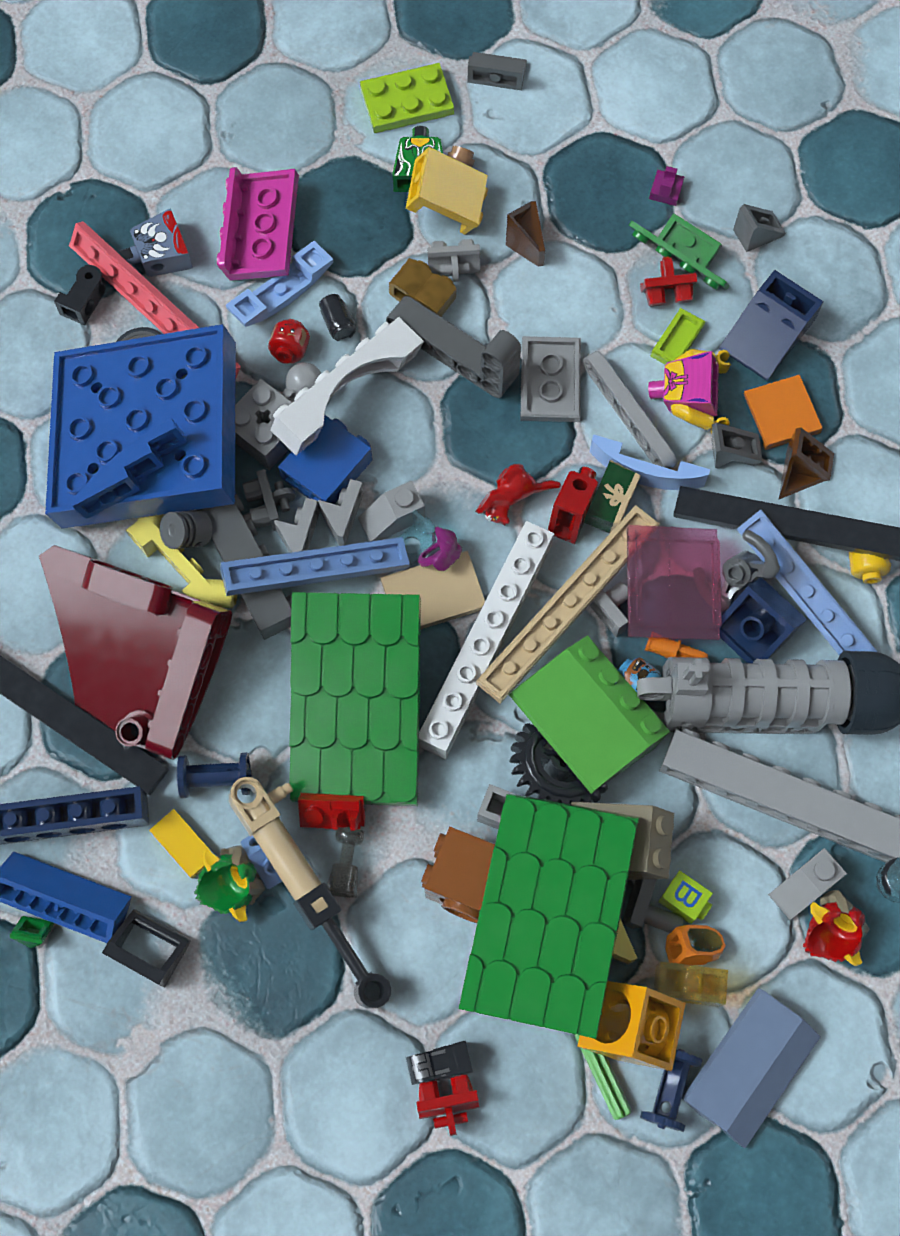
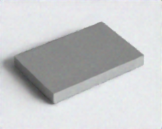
M522 336L520 421L580 422L581 338Z

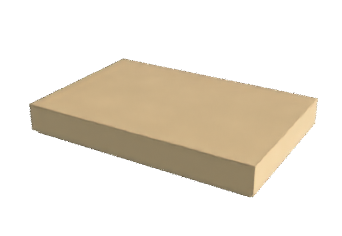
M468 550L461 552L460 558L445 571H438L433 564L426 567L419 565L380 577L385 594L420 595L421 629L481 611L485 603Z

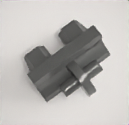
M263 469L256 471L258 478L245 482L242 485L247 502L262 498L265 501L264 506L249 509L254 527L260 528L271 525L273 531H276L274 520H280L275 505H280L281 511L287 512L290 510L289 502L293 501L296 495L292 488H284L282 481L276 482L274 484L276 491L271 492L266 471Z

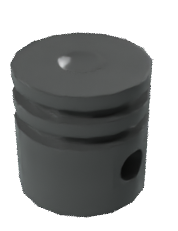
M201 510L168 512L161 519L160 536L165 546L170 549L203 547L211 540L212 523L209 516Z

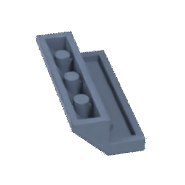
M758 988L682 1099L700 1116L718 1126L736 1144L745 1149L820 1039V1036L803 1018L767 992Z

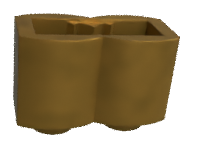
M409 258L389 282V294L400 302L404 296L411 297L440 317L456 299L457 288L454 282L447 276L432 273L431 268L421 260L416 261Z

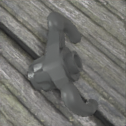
M750 530L744 531L742 534L743 540L753 545L762 554L765 562L749 551H742L728 559L722 569L725 582L719 596L714 595L706 582L704 570L700 567L693 570L695 586L700 596L717 612L726 611L732 605L738 591L756 577L774 578L780 570L777 556L771 546L761 536Z

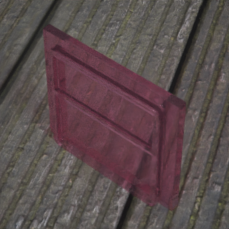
M628 525V637L670 638L673 640H719V628L721 627L722 619L720 542L717 538V529Z

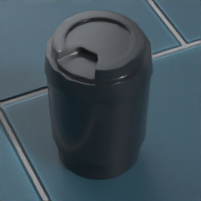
M330 294L324 297L319 302V307L329 334L336 341L347 337L351 338L356 332V323L345 302L338 294Z

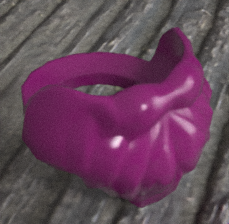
M437 526L435 527L437 542L421 553L418 563L422 567L433 564L438 571H445L460 558L462 547L457 542L456 534L453 531ZM440 548L435 554L425 558L433 550Z

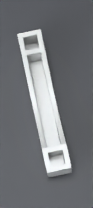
M400 317L390 324L388 322L383 323L375 332L376 336L371 340L368 337L362 340L356 347V352L351 356L348 353L342 356L336 363L335 369L331 372L325 370L316 379L314 386L310 389L304 387L295 396L293 403L289 406L283 404L273 414L275 420L270 431L295 455H298L317 439L324 424L327 403L340 388L352 380L367 374L397 372L417 355L424 341Z

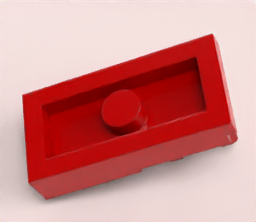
M300 793L299 795L300 827L333 830L343 828L350 829V831L365 827L364 796Z

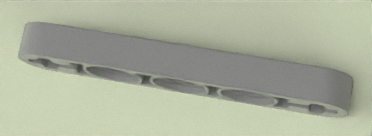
M599 351L584 357L583 364L587 373L652 464L668 469L675 467L677 461L671 448L605 357Z

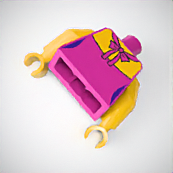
M689 349L674 361L668 362L665 365L664 380L649 382L648 392L650 399L663 398L670 413L692 425L705 430L710 429L711 434L712 425L715 423L729 426L730 421L726 417L713 420V416H717L718 373H726L729 370L731 363H725L730 356L729 352L721 350L716 356L712 351Z

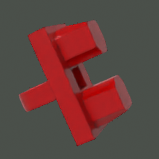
M663 257L662 261H660L661 277L644 279L643 283H640L641 292L646 293L649 307L664 305L666 303L664 290L674 289L675 303H687L693 300V285L697 283V273L674 275L672 258Z

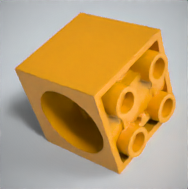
M608 981L598 1036L595 1039L580 1035L577 1047L617 1061L672 1071L686 1003L648 987Z

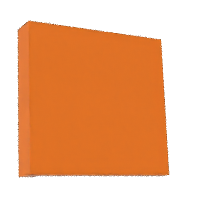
M800 374L749 389L743 393L763 439L765 450L789 443L796 428H803L812 436L820 434L823 429Z

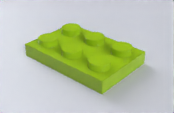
M440 63L360 81L361 93L374 133L454 115V106Z

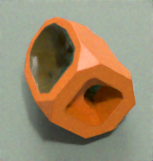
M684 925L676 927L667 935L665 950L669 963L679 967H686L690 965H705L708 962L718 960L726 945L723 936L712 927L707 925Z

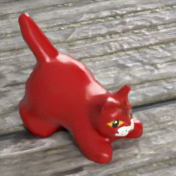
M510 465L497 478V489L490 491L485 496L475 512L482 514L486 511V520L501 523L505 526L510 522L508 512L512 505L533 493L560 488L561 483L553 480L537 483L534 477L526 472L524 465Z

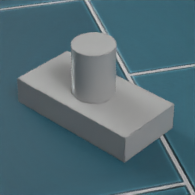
M621 581L607 592L602 590L589 605L615 637L626 631L629 622L618 609V606L632 596L628 587Z

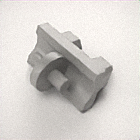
M472 239L461 240L458 246H447V243L444 241H433L431 247L427 248L428 266L431 268L432 273L437 275L452 274L453 282L459 281V274L480 273V245L474 244Z

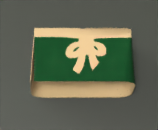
M610 460L586 514L584 523L611 533L622 521L641 475Z

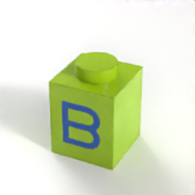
M679 870L658 902L674 914L682 916L683 920L687 923L692 924L696 918L701 921L705 918L712 907L708 900L713 893Z

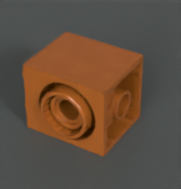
M449 826L446 835L440 833L434 847V857L436 858L434 866L428 864L423 874L421 883H423L422 888L425 890V897L442 904L441 907L447 912L477 923L495 844Z

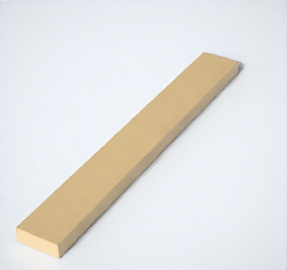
M635 505L476 680V685L501 704L658 529L660 523Z

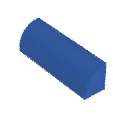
M14 851L0 867L1 903L108 943L126 918L132 896Z

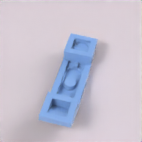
M313 241L292 256L293 263L290 264L288 276L272 277L253 292L246 289L227 303L226 308L245 327L259 323L276 314L307 291L331 266L333 258Z
M593 435L590 453L606 468L609 461L612 460L641 475L638 481L640 485L663 490H679L680 486L694 489L705 486L710 469L681 461L678 471L622 455L620 452L623 443Z

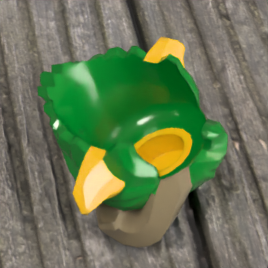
M241 845L227 849L223 848L219 856L213 854L210 849L204 850L202 860L205 867L198 875V885L194 891V894L197 895L195 899L200 901L201 905H207V907L213 908L220 914L231 912L233 917L239 922L247 921L246 906L249 904L253 905L255 900L265 891L263 881L256 878V868L248 861L246 851Z

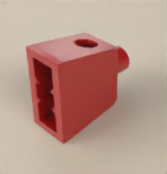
M581 467L578 472L570 471L554 502L548 531L554 533V537L572 544L576 543L598 486V481L595 479L597 474L593 469Z

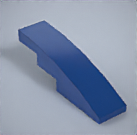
M170 418L143 434L115 455L84 485L70 501L72 507L85 519H88L141 491L137 480L163 467L164 464L160 456L187 442L183 431Z

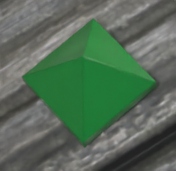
M22 916L11 931L10 938L29 948L39 946L46 939L54 923Z

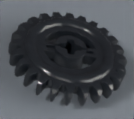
M533 723L525 724L522 728L523 732L516 734L515 740L517 742L513 743L510 748L516 754L511 756L509 762L519 764L512 770V775H523L518 781L517 787L526 784L530 786L525 793L526 797L537 793V799H546L571 805V802L592 803L591 800L597 803L601 799V794L608 790V786L605 784L591 794L579 779L564 782L573 771L554 749L543 748L548 744V741Z

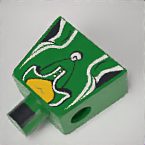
M425 126L414 127L412 129V137L400 138L393 168L394 192H409L415 159L428 147L443 153L441 139L429 137V129Z

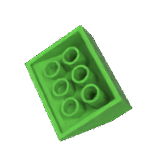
M588 635L565 649L509 694L591 794L654 750L670 732L645 701L637 698V692Z

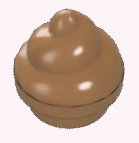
M453 146L451 152L447 154V156L470 167L474 165V152L471 150Z

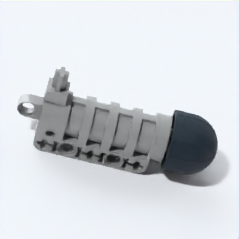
M843 651L838 660H820L816 665L806 664L804 660L789 659L784 664H774L772 659H756L753 663H742L739 658H725L721 663H710L708 658L669 657L662 667L663 677H648L637 680V698L649 701H666L664 724L670 732H675L676 730L682 732L683 729L698 733L812 734L820 731L826 724H835L842 734L875 735L887 732L900 724V664L893 658L879 652Z

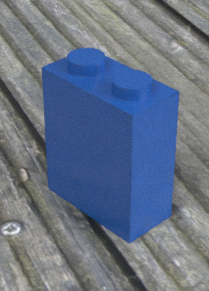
M324 414V424L317 439L298 455L291 452L278 466L281 479L309 499L335 504L339 500L342 488L347 489L350 479L356 480L372 462L371 445L362 436L357 435L355 437L348 432L347 427L336 418L332 420Z

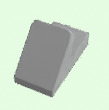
M350 479L347 489L342 488L338 505L318 500L320 512L339 546L346 545L364 494L362 482Z
M305 499L303 508L298 507L294 524L274 520L276 531L290 553L307 551L309 549L320 514L317 500Z

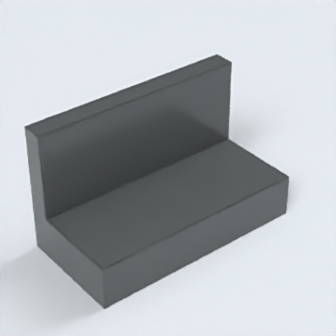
M473 52L472 56H469L467 83L522 91L527 60Z

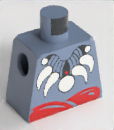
M171 208L133 227L130 233L135 245L119 251L120 255L130 265L142 262L146 275L149 277L193 268L188 250Z

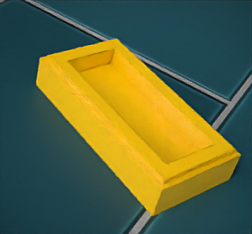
M175 809L171 810L149 830L191 879L198 875L205 867L202 855L203 851L209 848Z

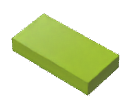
M680 307L651 351L650 357L665 365L668 362L674 361L690 349L706 321Z

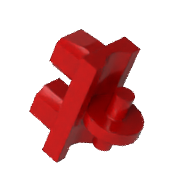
M467 1074L450 1078L453 1095L443 1097L439 1096L437 1081L420 1083L419 1101L416 1102L419 1119L446 1114L443 1117L433 1118L435 1129L448 1126L450 1136L457 1135L455 1125L467 1123L468 1117L467 1112L453 1113L479 1108L477 1090L473 1091Z

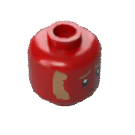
M294 319L278 322L273 328L268 343L271 355L284 364L301 361L309 344V332L301 322Z

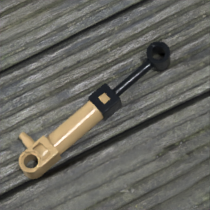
M252 777L238 779L233 783L229 793L231 808L250 837L253 836L295 900L293 904L310 930H314L322 925L357 979L354 987L356 1002L366 1009L379 1008L385 1005L391 996L389 981L380 974H373L372 971L368 973L333 919V916L341 912V907L325 882H320L279 818L281 814L274 804L293 791L292 786L286 783L266 793L257 779ZM242 788L251 789L255 795V800L251 803H243L238 799L237 791ZM369 982L376 983L380 988L379 998L375 1001L369 1000L365 995V987Z

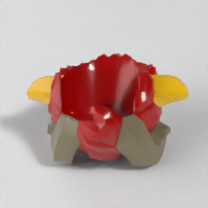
M839 890L829 891L820 897V906L816 902H812L810 905L813 917L809 923L803 947H806L805 952L810 953L811 956L824 957L834 962L838 960L842 962L846 959L853 966H858L862 964L859 952L862 939L869 931V927L865 922V915L861 910L854 907Z

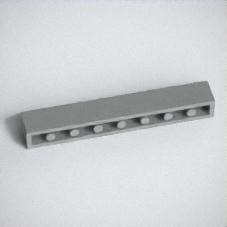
M683 729L681 732L676 730L673 734L659 772L886 863L891 859L897 858L892 866L900 868V815L891 816L882 812L883 809L876 804L869 802L861 804L851 800L852 796L840 790H833L831 792L821 788V784L816 780L810 778H803L801 780L791 776V772L786 768L775 765L771 768L761 764L760 759L753 755L743 753L741 756L731 752L730 747L723 743L713 741L711 744L701 740L700 735L693 731Z

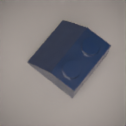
M761 577L745 588L711 629L744 661L753 663L756 659H770L807 619Z

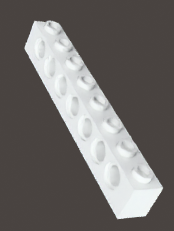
M528 521L525 522L419 732L420 748L445 760L447 759L481 690L476 685V680L497 658L552 547L554 533Z

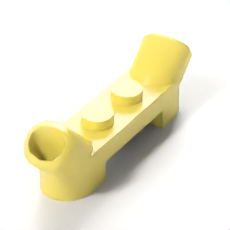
M165 514L138 518L134 524L126 529L127 534L147 557L158 550L188 583L182 589L183 594L221 608L232 609L236 605L237 595L226 596L223 580L205 579L201 575L204 572L201 566L193 558L188 561L182 554L185 551L184 548L170 549L165 546L160 536V523Z

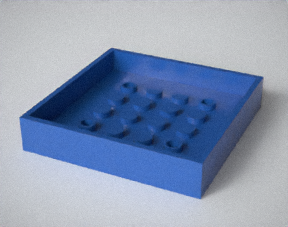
M224 324L54 352L45 514L61 529L162 515L168 512L190 511L235 504L236 342ZM170 418L183 431L187 442L160 456L164 464L163 467L137 480L141 491L88 519H85L72 507L70 501L96 474H93L94 470L99 468V471L115 455L143 434Z

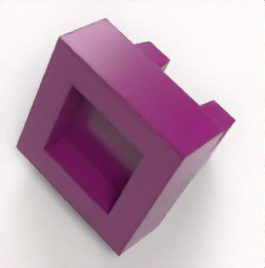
M666 166L665 171L657 169L649 199L676 206L685 177L677 175V168Z

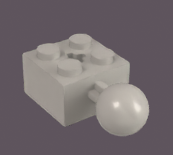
M298 363L288 371L285 380L286 389L281 394L264 380L260 379L235 405V443L268 470L289 450L270 431L275 420L273 414L283 404L289 406L293 403L295 396L304 387L310 389L314 386L321 371L311 363Z

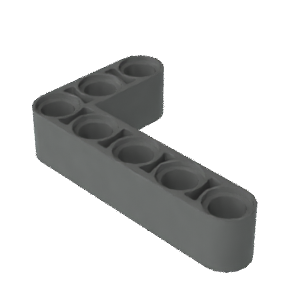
M404 296L386 317V322L389 324L400 317L424 341L421 346L422 350L496 398H501L519 375L521 344L508 331L500 330L486 347L408 296Z

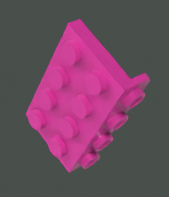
M237 167L230 168L229 177L226 178L227 197L226 202L223 203L224 222L223 227L220 228L221 248L217 254V265L230 281L289 275L299 174L296 169L241 174Z

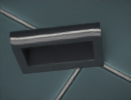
M133 909L108 941L102 953L165 988L191 940ZM134 925L176 947L161 969L121 948Z

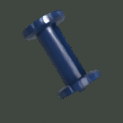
M248 752L240 754L239 763L189 765L186 755L179 756L177 761V786L180 798H188L190 788L233 786V783L242 777H252ZM241 789L242 795H250L251 789Z
M676 1050L672 1071L663 1070L653 1111H641L640 1118L657 1124V1127L661 1129L670 1128L684 1132L686 1125L676 1120L690 1066L701 1067L703 1059L688 1054L685 1050ZM665 1102L671 1104V1110L668 1113H663L662 1105Z

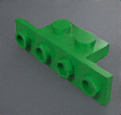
M674 213L658 237L631 220L629 226L634 230L633 237L644 244L648 240L657 245L655 251L664 257H671L673 255L681 261L679 266L690 274L695 273V271L705 276L703 282L713 289L718 290L719 287L727 290L730 285L724 279L707 269L722 247L720 242Z

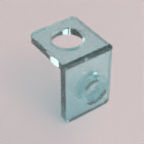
M416 509L412 512L413 525L397 537H403V541L408 538H415L420 542V548L417 552L407 553L410 565L418 560L425 549L436 543L435 525L428 517H423Z

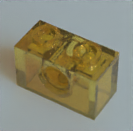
M659 962L655 969L654 990L688 1004L721 1007L726 1005L728 970Z

